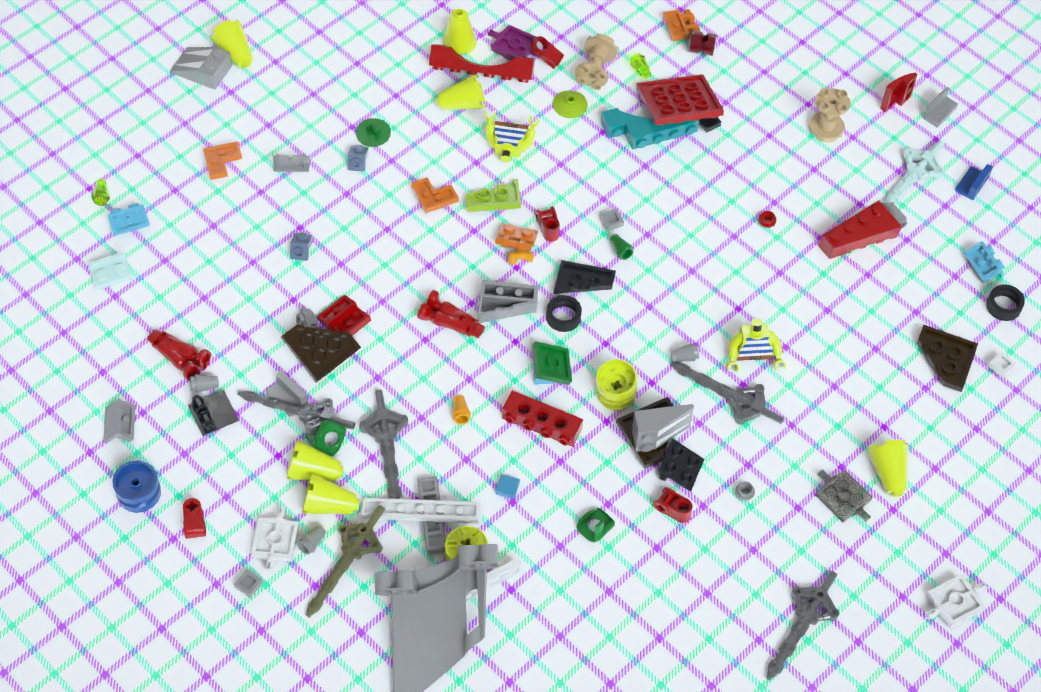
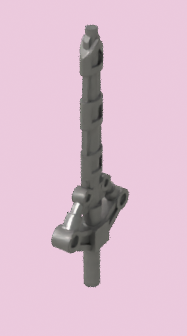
M673 362L671 365L679 375L687 376L694 380L695 383L730 400L729 405L733 407V412L736 416L735 422L739 425L760 417L761 414L781 425L785 420V417L765 408V387L763 384H756L755 387L748 389L739 387L735 390L704 373L691 369L690 366L684 363ZM748 394H755L754 401L748 398ZM742 406L748 407L744 411H741L740 407Z
M379 389L375 391L378 409L359 423V430L361 433H367L369 436L374 437L375 442L381 443V454L385 464L383 466L384 474L389 484V488H387L388 496L400 499L402 491L397 481L399 472L398 466L395 463L396 453L393 441L397 440V434L408 426L409 420L407 415H402L385 408L383 390ZM388 424H396L395 429L389 428ZM380 425V429L376 431L373 429V427Z
M238 391L237 394L246 401L257 402L266 407L298 415L299 420L306 427V433L309 435L315 434L324 420L336 422L351 430H354L356 426L355 422L335 417L333 400L330 398H326L323 402L315 405L308 403L304 407L273 397L258 395V393L252 391Z
M830 571L820 588L795 586L792 589L791 597L797 606L796 615L798 619H796L791 627L788 637L783 640L778 648L779 652L776 658L768 664L767 680L770 681L776 675L781 674L784 669L783 664L788 657L792 656L797 648V643L801 637H804L810 624L816 625L819 621H836L838 619L839 610L835 607L828 594V590L838 576L835 571ZM802 599L810 600L811 603L809 605L803 604ZM818 606H820L825 611V613L820 615V613L817 611Z

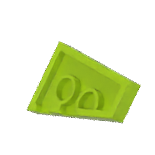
M518 178L512 180L510 184L504 185L501 183L497 184L496 188L490 190L484 188L465 194L467 212L521 209Z

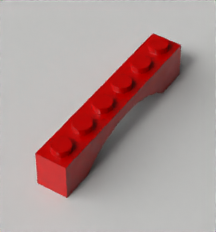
M431 44L429 65L433 66L435 70L450 68V72L460 73V70H464L469 75L484 73V77L494 78V75H498L503 80L518 78V82L528 83L529 80H533L536 58L518 56L503 64L481 65L465 59L451 46Z

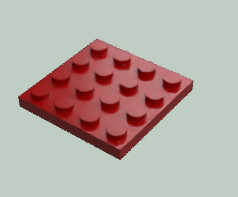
M703 74L636 83V90L655 125L724 116V109Z

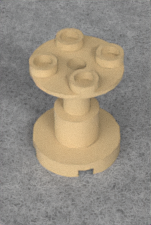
M601 33L596 34V36L591 37L590 35L587 37L584 50L589 56V62L581 63L575 68V80L577 83L592 87L595 90H601L607 84L609 76L601 66L615 60L619 52V46L614 44L615 40L612 37Z
M821 88L815 98V105L820 112L811 117L809 132L811 135L813 133L818 141L831 143L836 141L837 138H841L844 133L845 123L840 116L850 109L851 100L848 97V92L844 89Z

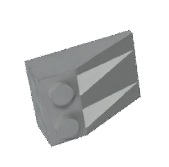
M187 47L170 69V73L216 90L232 68L230 52L217 47Z
M694 404L634 411L632 436L636 452H649L690 428Z

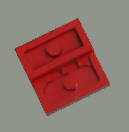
M913 72L903 75L888 84L880 110L886 113L895 103L902 106L912 96L918 73Z
M345 294L316 316L326 329L337 332H349L352 336L372 321L370 315L358 308L357 303Z

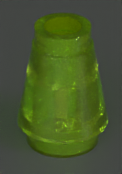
M641 53L634 54L629 59L630 66L643 79L649 78L652 73L645 56Z
M104 179L96 181L91 196L93 202L98 206H104L110 200L107 182Z

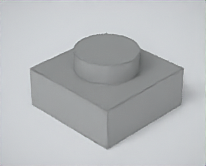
M617 208L600 213V219L606 231L624 226V220Z
M246 569L233 585L235 589L251 599L264 582L263 579Z

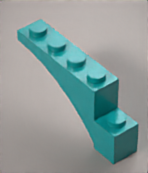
M618 108L601 112V125L608 139L625 134L632 150L698 132L699 120L655 125L652 118L635 116L620 111Z

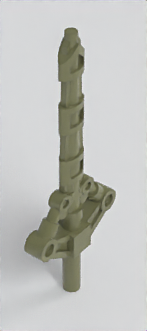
M378 505L366 524L362 522L359 524L341 525L338 532L343 543L341 546L343 554L335 564L330 575L326 577L320 586L321 589L315 598L313 597L309 602L306 613L308 618L321 609L324 600L329 593H332L339 579L347 571L354 559L359 560L362 558V555L372 552L380 553L383 550V546L373 530V527L385 511L383 506ZM349 537H357L354 541H349ZM364 540L368 541L370 545L363 548Z

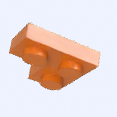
M238 141L203 148L210 180L228 177L225 163L242 159Z
M428 177L411 183V188L425 214L459 202V197L451 184L434 190Z

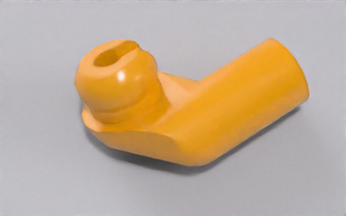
M528 251L510 252L507 262L513 265L517 264V259L533 262L534 253Z

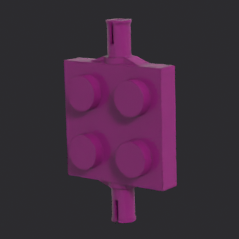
M510 24L501 32L489 30L488 36L496 39L491 46V51L510 60L518 56L527 57L530 54L540 58L530 48L531 41L536 36Z

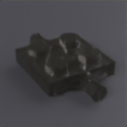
M824 469L818 472L817 476L825 484L816 491L815 496L842 523L857 514L865 523L870 520L871 516L863 508L872 501L873 496L845 469L832 477Z

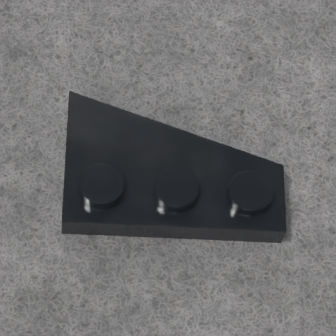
M561 260L553 294L612 290L616 270Z

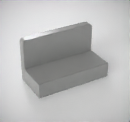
M948 86L927 106L923 118L936 128L959 105V103L947 97L950 90Z
M282 370L275 374L277 383L266 390V395L305 407L308 404L307 394ZM285 412L289 417H292V416L294 415V414Z
M118 399L106 407L103 442L108 443L114 438L127 442L134 440L136 405Z

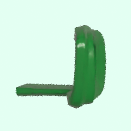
M324 420L320 424L317 433L313 435L306 433L305 438L313 443L314 448L329 456H334L343 443L347 429L336 422ZM336 432L338 435L336 443L332 446H327L324 442L326 434Z
M597 507L585 513L577 522L576 528L584 538L595 543L601 540L615 526V521L605 511ZM592 519H598L600 522L595 526V531L589 530L588 522Z

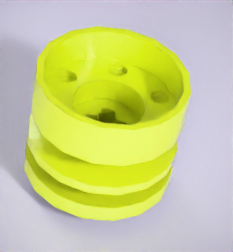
M613 359L599 367L596 373L597 398L605 408L620 411L634 403L637 397V373L629 362Z
M461 526L454 529L446 538L445 561L458 557V546L488 544L487 537L481 530L473 526Z

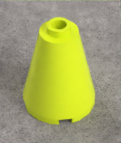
M458 8L454 9L450 14L443 37V45L451 46L460 55L466 53V55L470 54L477 45V39L467 11Z
M235 19L234 22L226 20L214 28L213 31L215 33L213 36L210 35L211 41L218 48L230 52L231 60L239 68L249 67L252 64L253 56L242 23L238 19Z
M472 75L439 92V96L436 97L438 107H442L443 110L485 109L486 105L482 104V102H485L481 82L478 83V80H476L479 78V75Z
M297 440L286 479L310 480L311 474H315L328 481H336L337 478H341L344 467L340 466L341 462Z
M904 440L884 441V445L878 447V443L870 446L867 449L869 457L887 494L892 495V497L903 496L904 492L907 491V442Z
M311 474L302 514H352L353 510H358L360 499L356 498L357 494L320 476Z

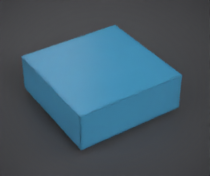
M501 474L495 494L515 499L520 479Z

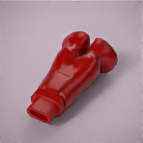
M434 289L429 294L427 303L421 305L417 314V318L420 320H430L434 325L449 328L468 337L474 336L479 339L486 328L479 324V320H476L448 301L441 303L440 294Z
M155 329L147 337V341L151 343L154 349L167 358L175 368L183 371V377L187 380H190V376H194V374H200V369L205 370L211 361L212 353L209 350L203 349L198 352L193 345L165 331Z

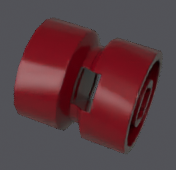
M693 30L689 52L697 54L703 52V55L713 56L717 34L707 33L704 35L701 31Z

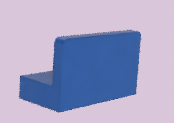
M987 163L982 171L970 166L956 186L955 192L974 201L989 179L994 166Z

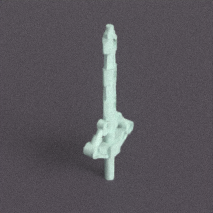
M939 140L930 151L912 150L910 148L904 150L903 158L906 160L907 173L901 178L897 186L893 187L888 193V197L881 201L884 207L891 202L898 201L904 195V192L914 184L917 178L923 180L924 177H934L936 179L942 177L944 170L935 155L945 145L943 140ZM927 167L930 171L927 172L924 168Z

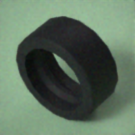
M1007 284L994 287L986 301L988 312L1000 321L1015 320L1019 317L1025 305V298L1018 288ZM999 296L1008 297L1015 302L1016 308L1004 309L996 303L995 298Z
M559 295L549 301L546 309V320L552 329L558 332H569L579 326L582 307L576 298L569 295ZM559 307H568L575 312V316L569 320H560L553 315V311Z

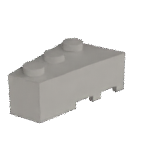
M482 280L478 307L479 323L536 312L538 285Z

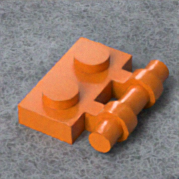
M680 9L663 12V19L672 41L689 39L690 33L692 34L693 30L700 31L699 25L695 22V16L690 9L684 10V14H681Z
M502 223L498 237L496 236L495 244H499L504 248H517L518 251L522 252L524 250L531 251L537 239L538 231Z

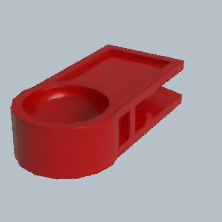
M538 36L531 41L530 48L534 54L540 57L552 69L559 66L564 57L560 50L543 36ZM536 41L543 45V50L537 47Z

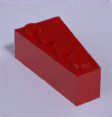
M878 200L823 234L818 247L829 259L851 253L852 250L858 248L863 249L874 243H882L886 239L897 238L902 226Z

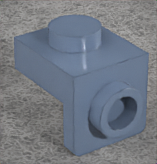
M363 145L350 147L347 162L348 170L362 172L366 170L369 147H364Z
M304 232L294 234L290 241V259L308 261L313 235H308Z

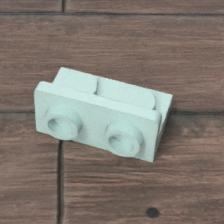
M124 252L88 262L96 290L133 280Z

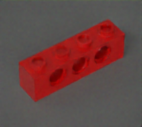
M513 390L502 407V419L506 422L515 423L527 431L537 432L544 438L554 439L564 446L574 447L583 429L584 419Z

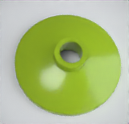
M573 90L562 91L553 100L555 112L564 118L580 117L586 112L588 107L586 97L580 92Z

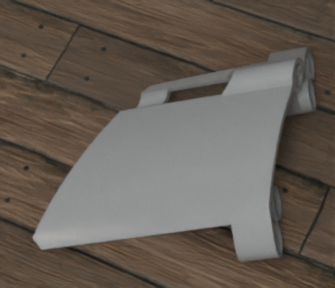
M498 544L458 546L457 558L415 571L399 570L396 572L381 571L374 573L375 595L391 596L393 692H424L463 659L472 647L485 638L487 569L499 566ZM477 589L479 626L467 635L466 595L470 591Z

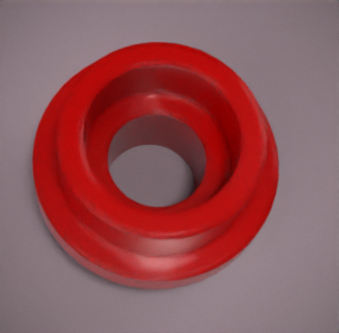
M767 210L759 215L758 222L762 227L771 228L775 226L777 218L772 211Z

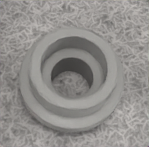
M744 481L736 486L735 494L738 499L749 501L755 495V488L750 482Z

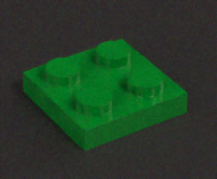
M535 341L532 344L535 378L565 385L572 383L569 349Z

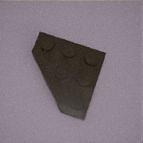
M298 324L280 337L316 383L361 349V346L349 332H337L317 327L311 328Z
M923 324L917 345L941 384L962 392L979 343Z
M665 397L636 411L671 407L674 405L669 397ZM633 411L617 418L616 424L641 465L646 469L662 462L668 441L649 452H636L632 436Z

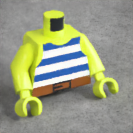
M486 111L485 118L488 120V124H486V139L489 145L495 148V154L501 155V161L510 162L511 157H520L522 152H525L533 145L536 134L535 127L540 124L538 117L537 122L534 124L531 123L533 117L530 116L528 118L529 129V125L495 121V124H493V120L496 117L495 111L492 118L487 116Z
M755 318L751 321V325H742L739 332L729 341L728 357H730V361L726 363V369L730 372L731 365L735 364L734 370L738 372L740 368L736 363V359L737 361L773 359V356L776 358L773 363L775 369L778 370V362H782L785 369L786 363L781 358L783 353L780 339L774 331L769 330L767 324H763L761 319Z

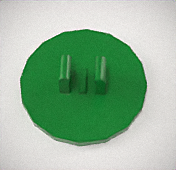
M378 118L366 119L356 128V137L365 146L378 147L388 142L391 137V128L384 120Z

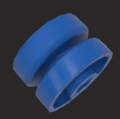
M136 460L129 461L116 470L112 483L117 500L122 508L129 512L140 513L148 511L159 502L161 485L153 466L147 462Z

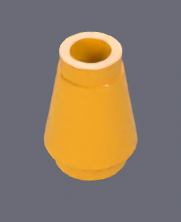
M456 395L453 398L452 419L457 424H466L471 418L470 409L463 395Z

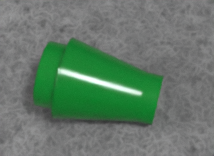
M618 234L610 237L609 241L618 258L627 260L633 255L634 250L630 243Z

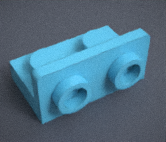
M134 203L129 205L127 209L121 210V208H118L107 214L114 237L150 226L143 204Z
M981 241L963 252L983 283L998 274L1001 277L1005 275L1002 270L1005 266L1000 259L996 260L994 258L995 252L990 244L986 246Z

